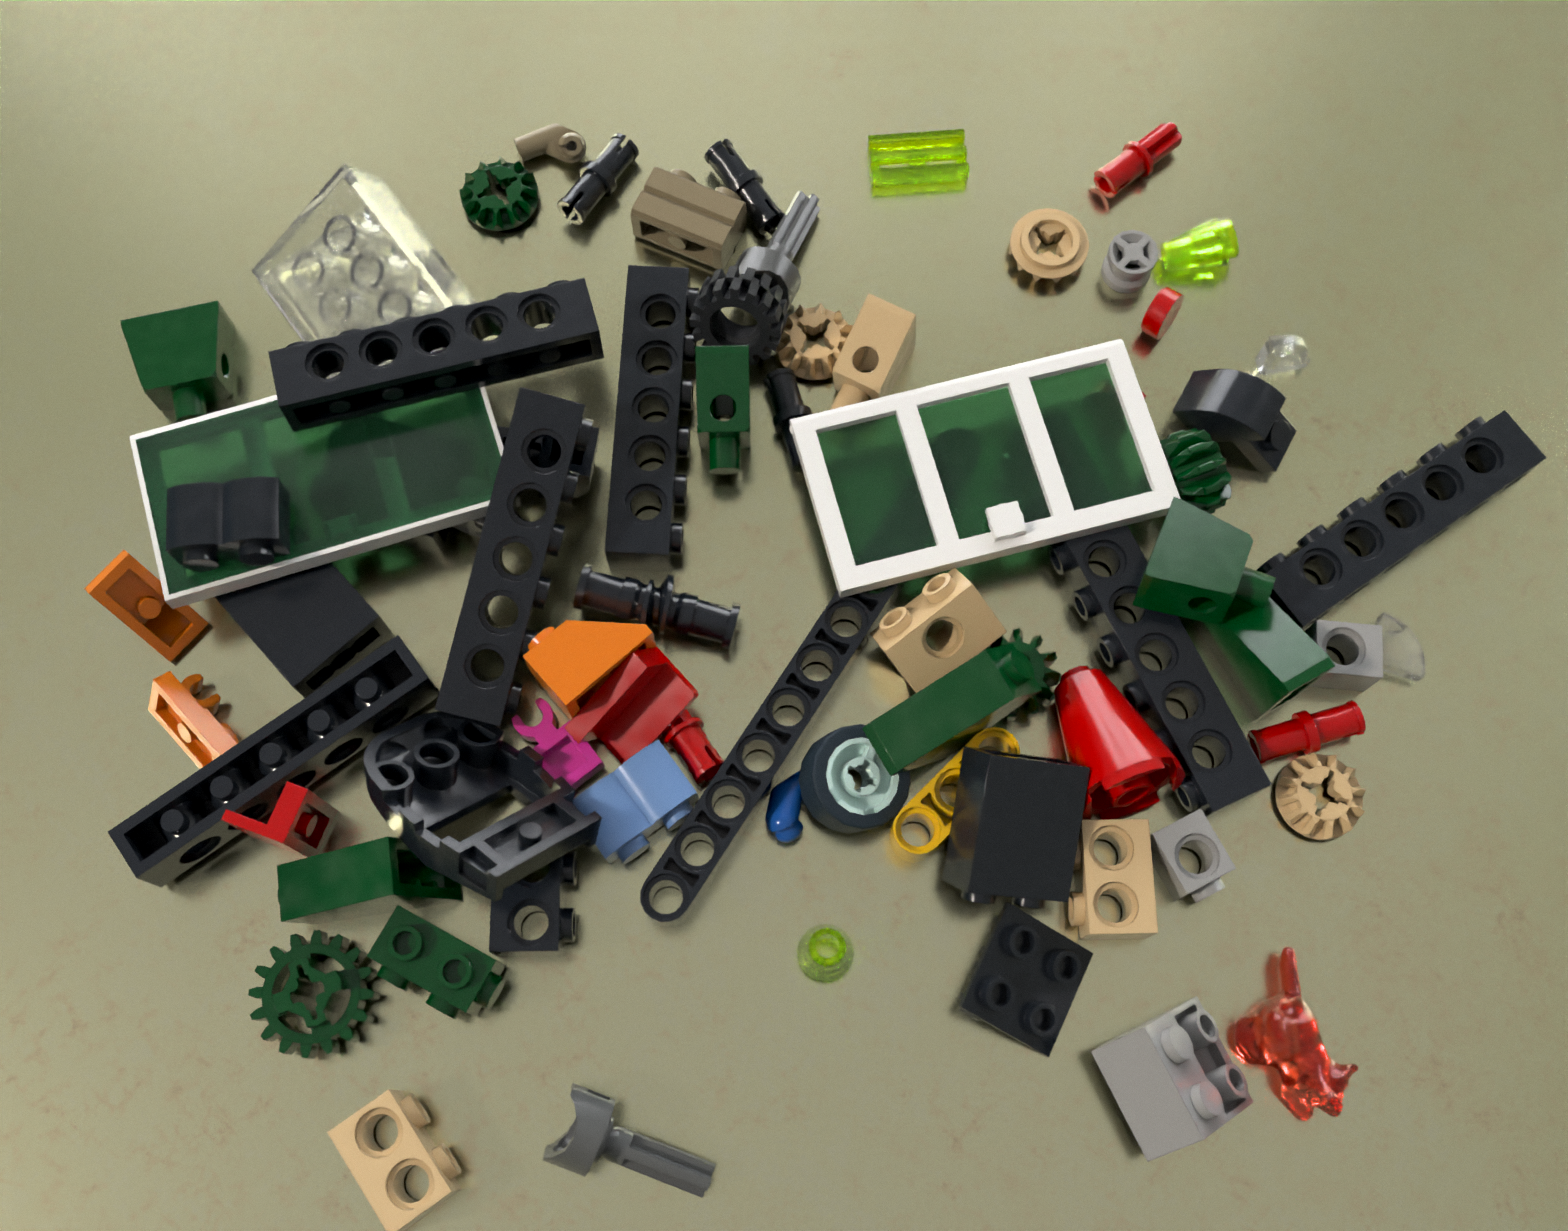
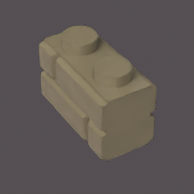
M659 167L653 168L644 185V190L637 197L630 214L633 235L716 269L722 268V270L725 269L731 258L734 247L737 246L747 224L746 202L741 201L738 194L731 189L717 187L714 190L697 183L695 178L686 171L672 169L669 172Z

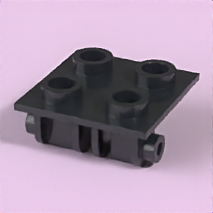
M1005 902L1000 915H995L993 919L995 926L986 946H981L979 950L982 954L979 962L974 961L972 968L975 971L966 991L959 994L958 999L961 1000L958 1006L960 1007L959 1012L977 1021L981 1019L1049 1057L1093 953L1011 903Z

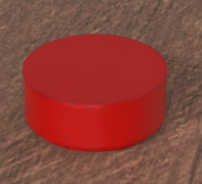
M1169 287L1162 288L1144 315L1141 323L1142 332L1157 340L1161 339L1176 318L1183 303L1184 295Z

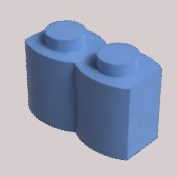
M658 739L633 755L614 772L600 779L574 798L573 805L585 816L596 811L602 817L595 845L609 863L619 858L623 864H626L650 846L647 837L655 830L665 825L671 831L683 824L693 809L692 804L699 799V796Z

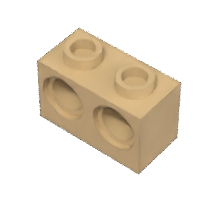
M1149 819L1082 820L1074 864L1076 892H1070L1068 900L1069 921L1071 926H1078L1079 940L1147 939L1157 934L1158 923ZM1104 839L1116 847L1118 852V862L1116 865H1106L1097 859L1094 853L1095 840ZM1100 895H1111L1120 902L1123 910L1120 922H1110L1102 917L1098 909Z
M388 1089L327 1133L385 1230L405 1231L462 1190L455 1178L461 1173V1169L449 1148L444 1143L436 1147L424 1126L430 1123V1118L418 1098L413 1093L405 1097L402 1090ZM388 1115L396 1122L398 1135L394 1144L384 1150L376 1144L373 1131L377 1121L383 1116ZM415 1165L424 1169L429 1178L428 1191L419 1201L410 1198L406 1194L403 1184L407 1171Z

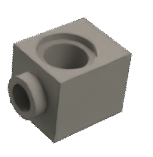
M1316 620L1304 631L1326 653V646H1331L1339 650L1344 658V665L1334 662L1336 666L1310 687L1366 691L1383 678V636L1381 625Z
M1201 808L1150 835L1152 864L1174 902L1188 894H1191L1195 903L1225 888L1220 877L1236 869ZM1181 847L1190 848L1199 855L1202 864L1199 874L1188 872L1181 865L1179 860Z

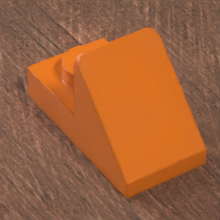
M123 550L84 588L94 599L170 662L209 624L189 605L172 609L165 602L161 581L126 550Z

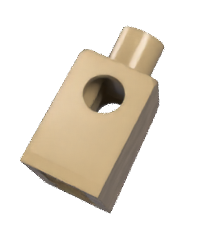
M870 293L868 294L833 367L834 389L839 393L830 410L890 394L915 347L916 314Z

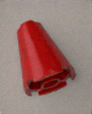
M1078 666L1068 670L1061 676L1060 683L1056 686L1053 693L1055 694L1054 699L1067 761L1090 768L1082 816L1083 820H1091L1092 814H1099L1101 820L1122 819L1132 816L1161 801L1156 791L1167 783L1170 784L1173 791L1181 785L1185 778V773L1180 761L1101 669H1089L1088 666Z

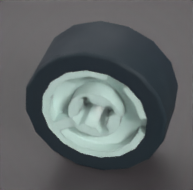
M863 724L841 727L814 742L802 760L799 775L802 800L812 816L827 828L848 834L883 826L897 816L908 798L911 781L910 771L894 776L889 775L862 728L866 726ZM851 769L859 772L862 778L861 786L856 790L854 789L855 782L852 775L847 773Z

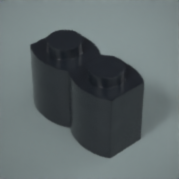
M268 476L244 477L224 483H187L167 489L166 552L180 565H183L184 568L199 572L215 570L218 568V564L234 559H239L240 562L252 566L270 564L274 561V558L290 554V492L278 477Z

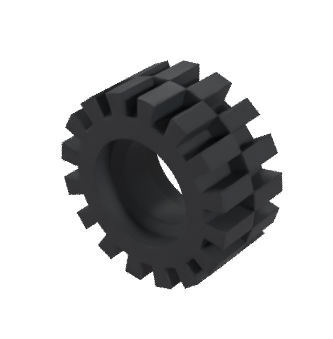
M730 266L727 274L721 268L714 271L712 278L709 276L706 278L699 291L690 317V327H695L692 335L695 341L704 339L702 346L749 345V366L756 365L759 356L765 361L771 356L772 350L775 351L779 345L788 317L786 313L788 309L787 299L780 300L783 290L779 285L771 289L769 288L772 278L765 273L758 280L754 278L756 271L754 268L747 267L744 275L739 273V266ZM725 307L743 309L750 313L758 324L752 326L736 324L729 320L721 309Z

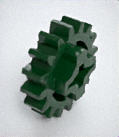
M314 930L310 944H308L303 936L293 934L290 935V951L287 952L276 946L270 949L271 956L275 960L271 968L257 965L255 972L264 978L265 981L263 987L249 989V996L262 999V1007L257 1008L250 1014L251 1020L268 1021L269 1025L262 1032L261 1038L272 1042L282 1037L279 1052L292 1055L300 1045L302 1058L315 1059L319 1051V1045H321L327 1055L339 1054V1038L342 1037L354 1043L360 1039L357 1030L354 1028L358 1021L373 1022L374 1017L364 1010L366 1002L380 999V993L367 989L366 982L371 981L377 976V970L371 967L360 968L359 965L367 956L365 950L356 947L346 953L350 939L337 934L329 944L326 932ZM317 956H328L335 959L342 965L344 970L325 972L323 963L318 961ZM290 972V976L283 990L280 992L282 983L287 974ZM312 983L324 986V992L316 996L317 1005L306 1003V997L314 992ZM350 996L348 1006L344 1014L339 1018L338 1013L346 997ZM289 1017H303L306 1027L311 1028L312 1034H304L295 1030L286 1019Z

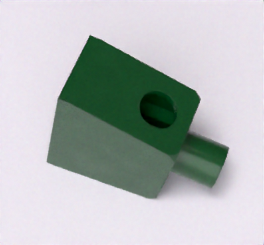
M218 300L120 320L124 337L145 394L159 410H174L176 423L208 414L206 403L227 399L233 393L235 327Z
M749 345L695 346L697 435L699 446L701 449H709V471L711 473L723 475L736 474L741 471L740 449L751 448ZM723 416L731 417V419L727 421L717 420L718 418Z
M1173 497L1132 605L1217 624L1222 622L1234 598L1264 608L1272 592L1276 577L1245 567L1253 544L1250 534L1182 499Z

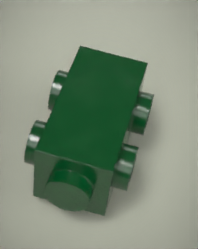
M399 905L396 906L367 954V957L382 965L376 974L377 976L406 992L413 982L431 993L425 1002L426 1004L455 1020L461 1010L477 1016L481 1007L487 1010L490 1009L500 995L506 980L500 976L506 965Z

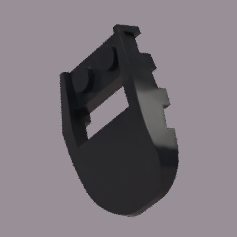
M437 711L417 716L376 736L368 744L364 753L367 790L376 809L396 835L425 866L494 902L502 898L503 889L576 847L584 844L590 848L596 844L602 817L596 811L587 816L582 814L573 805L575 789L562 776L554 779L542 767L544 757L529 745L519 751L504 742V731L495 725ZM508 793H511L526 805V807L461 842H458L451 836L441 839L433 834V832Z

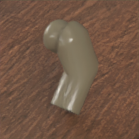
M557 123L514 138V143L522 162L546 154L563 162L575 163L584 157L587 148L584 138L579 133Z

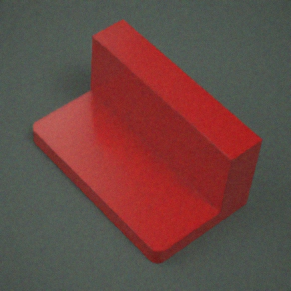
M658 647L632 651L564 728L578 744L599 738L623 764L640 750L657 741L698 697V691Z
M287 781L267 824L228 809L225 810L221 820L255 839L307 858L318 855L338 810L309 789Z

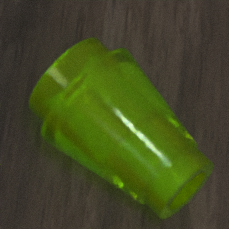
M1214 217L1167 242L1161 243L1160 252L1166 271L1171 272L1174 270L1227 266L1228 260L1238 257L1239 245L1231 220L1224 219L1218 221Z
M821 924L810 928L802 936L798 945V960L802 969L810 977L819 981H832L840 978L849 970L853 961L854 949L849 936L842 929L834 925ZM827 938L830 943H836L838 946L837 954L830 958L822 957L817 952V942Z

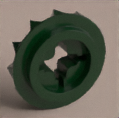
M501 156L497 162L485 164L480 160L476 171L465 173V184L459 190L462 207L467 217L476 225L493 231L509 230L523 224L534 213L539 201V190L534 174L529 173L520 161L514 164L509 163ZM492 183L499 184L502 189H506L508 204L505 205L502 199L499 200L496 195H492Z

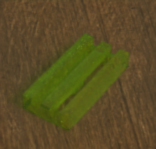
M964 129L868 135L867 148L872 187L968 180L970 170L969 163L966 161L967 148L964 146ZM955 160V163L926 165L927 162ZM907 163H908V166H909V167L880 168V165H892V164H907Z

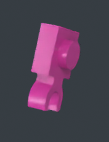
M539 697L535 700V703L541 713H543L542 721L536 726L529 727L516 715L512 718L513 726L522 738L538 743L532 749L544 757L542 767L554 779L562 776L574 789H577L603 769L605 765L588 742L578 744L565 730L564 727L570 720L559 729H556V715L547 701Z

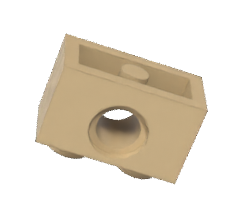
M954 567L948 573L939 574L929 580L924 586L922 593L907 605L889 611L881 619L879 626L869 634L910 687L917 693L978 655L1007 631L975 586ZM943 620L941 629L936 634L926 637L930 626Z

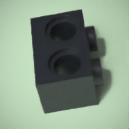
M569 851L550 862L549 872L542 880L531 883L526 882L522 878L503 889V896L500 900L496 902L491 900L490 953L497 957L565 956L566 942H574L576 935L575 908H567V885H576L577 882L576 851ZM535 911L545 912L548 917L546 932L535 940L524 939L521 933L523 919Z

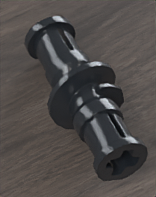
M584 564L578 581L573 608L582 610L583 606L597 609L615 614L619 618L639 621V624H646L651 631L655 626H659V634H664L666 628L688 636L690 634L722 643V648L729 649L741 604L733 602L732 607H727L698 599V595L691 593H676L673 575L668 574L658 588L655 587L654 580L651 579L647 585L626 576L625 579L596 572L593 571L594 566L592 564Z

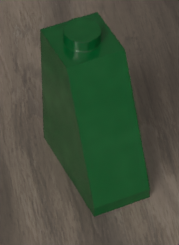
M1270 597L1264 608L1234 598L1221 623L1211 624L1190 619L1256 719L1300 695L1336 666L1330 656Z
M1011 643L982 651L874 719L862 729L889 775L894 776L951 756L965 746L977 733L993 726L1042 691L1034 678V669L1029 659Z
M388 836L277 865L278 902L280 905L281 922L323 924L391 913L397 905L410 910L462 901L460 883L425 866L404 842L396 837Z

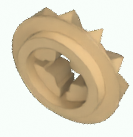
M1052 208L1037 209L1024 215L1015 224L1010 237L1009 255H1013L1016 260L1018 271L1025 270L1032 274L1035 282L1041 278L1053 279L1056 284L1062 277L1074 276L1086 260L1089 240L1082 224L1067 212ZM1061 239L1055 252L1056 255L1050 251L1036 254L1040 247V240L1049 244Z
M821 302L816 307L804 308L799 305L797 310L787 317L779 345L776 349L778 359L785 368L794 370L795 376L807 380L833 377V367L853 326L845 321L840 310L833 312L825 309ZM825 329L824 344L826 346L822 347L819 344H815L811 349L808 348L804 352L806 346L805 334L808 333L814 336L819 331L822 332Z
M1314 752L1309 755L1300 756L1285 766L1277 779L1275 797L1281 816L1292 829L1311 839L1330 840L1351 831L1358 819L1365 812L1362 809L1363 796L1366 789L1360 786L1355 777L1356 768L1347 767L1337 759V755L1315 754ZM1328 778L1326 783L1329 785L1327 793L1334 797L1338 803L1329 802L1323 805L1320 811L1316 812V796L1310 793L1306 787L1315 788L1324 779Z

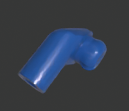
M800 770L777 784L771 790L765 821L768 830L774 832L776 839L783 843L796 840L803 831V825L798 820L801 801H803L799 785Z

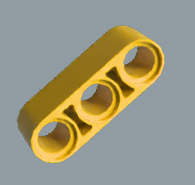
M998 727L985 728L965 745L966 747L973 748L992 746L1000 751L1020 753L1018 741L1013 734ZM964 747L900 810L894 819L889 841L896 856L902 860L912 863L924 861L932 856L949 838L954 807L949 806L943 801L940 795V787L950 783L958 784ZM911 821L922 823L929 830L930 842L919 847L910 845L902 837L901 827Z

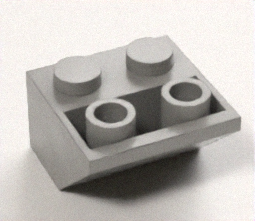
M1197 996L1131 1028L1091 1051L1147 1162L1206 1139L1254 1102L1248 1092V1085L1243 1072L1231 1061L1219 1038V1031L1215 1020L1204 1010Z

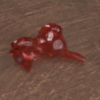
M1285 947L1282 950L1278 963L1280 993L1263 1001L1252 1014L1237 1020L1234 1030L1235 1048L1239 1056L1248 1064L1272 1066L1276 1069L1280 1081L1282 1100L1298 1119L1302 1121L1309 1120L1313 1116L1314 1107L1321 1109L1332 1117H1338L1343 1108L1344 1091L1349 1085V1079L1352 1074L1358 1071V1066L1356 1064H1338L1328 1055L1323 1045L1317 1019L1308 1003L1302 999L1296 953L1292 947Z

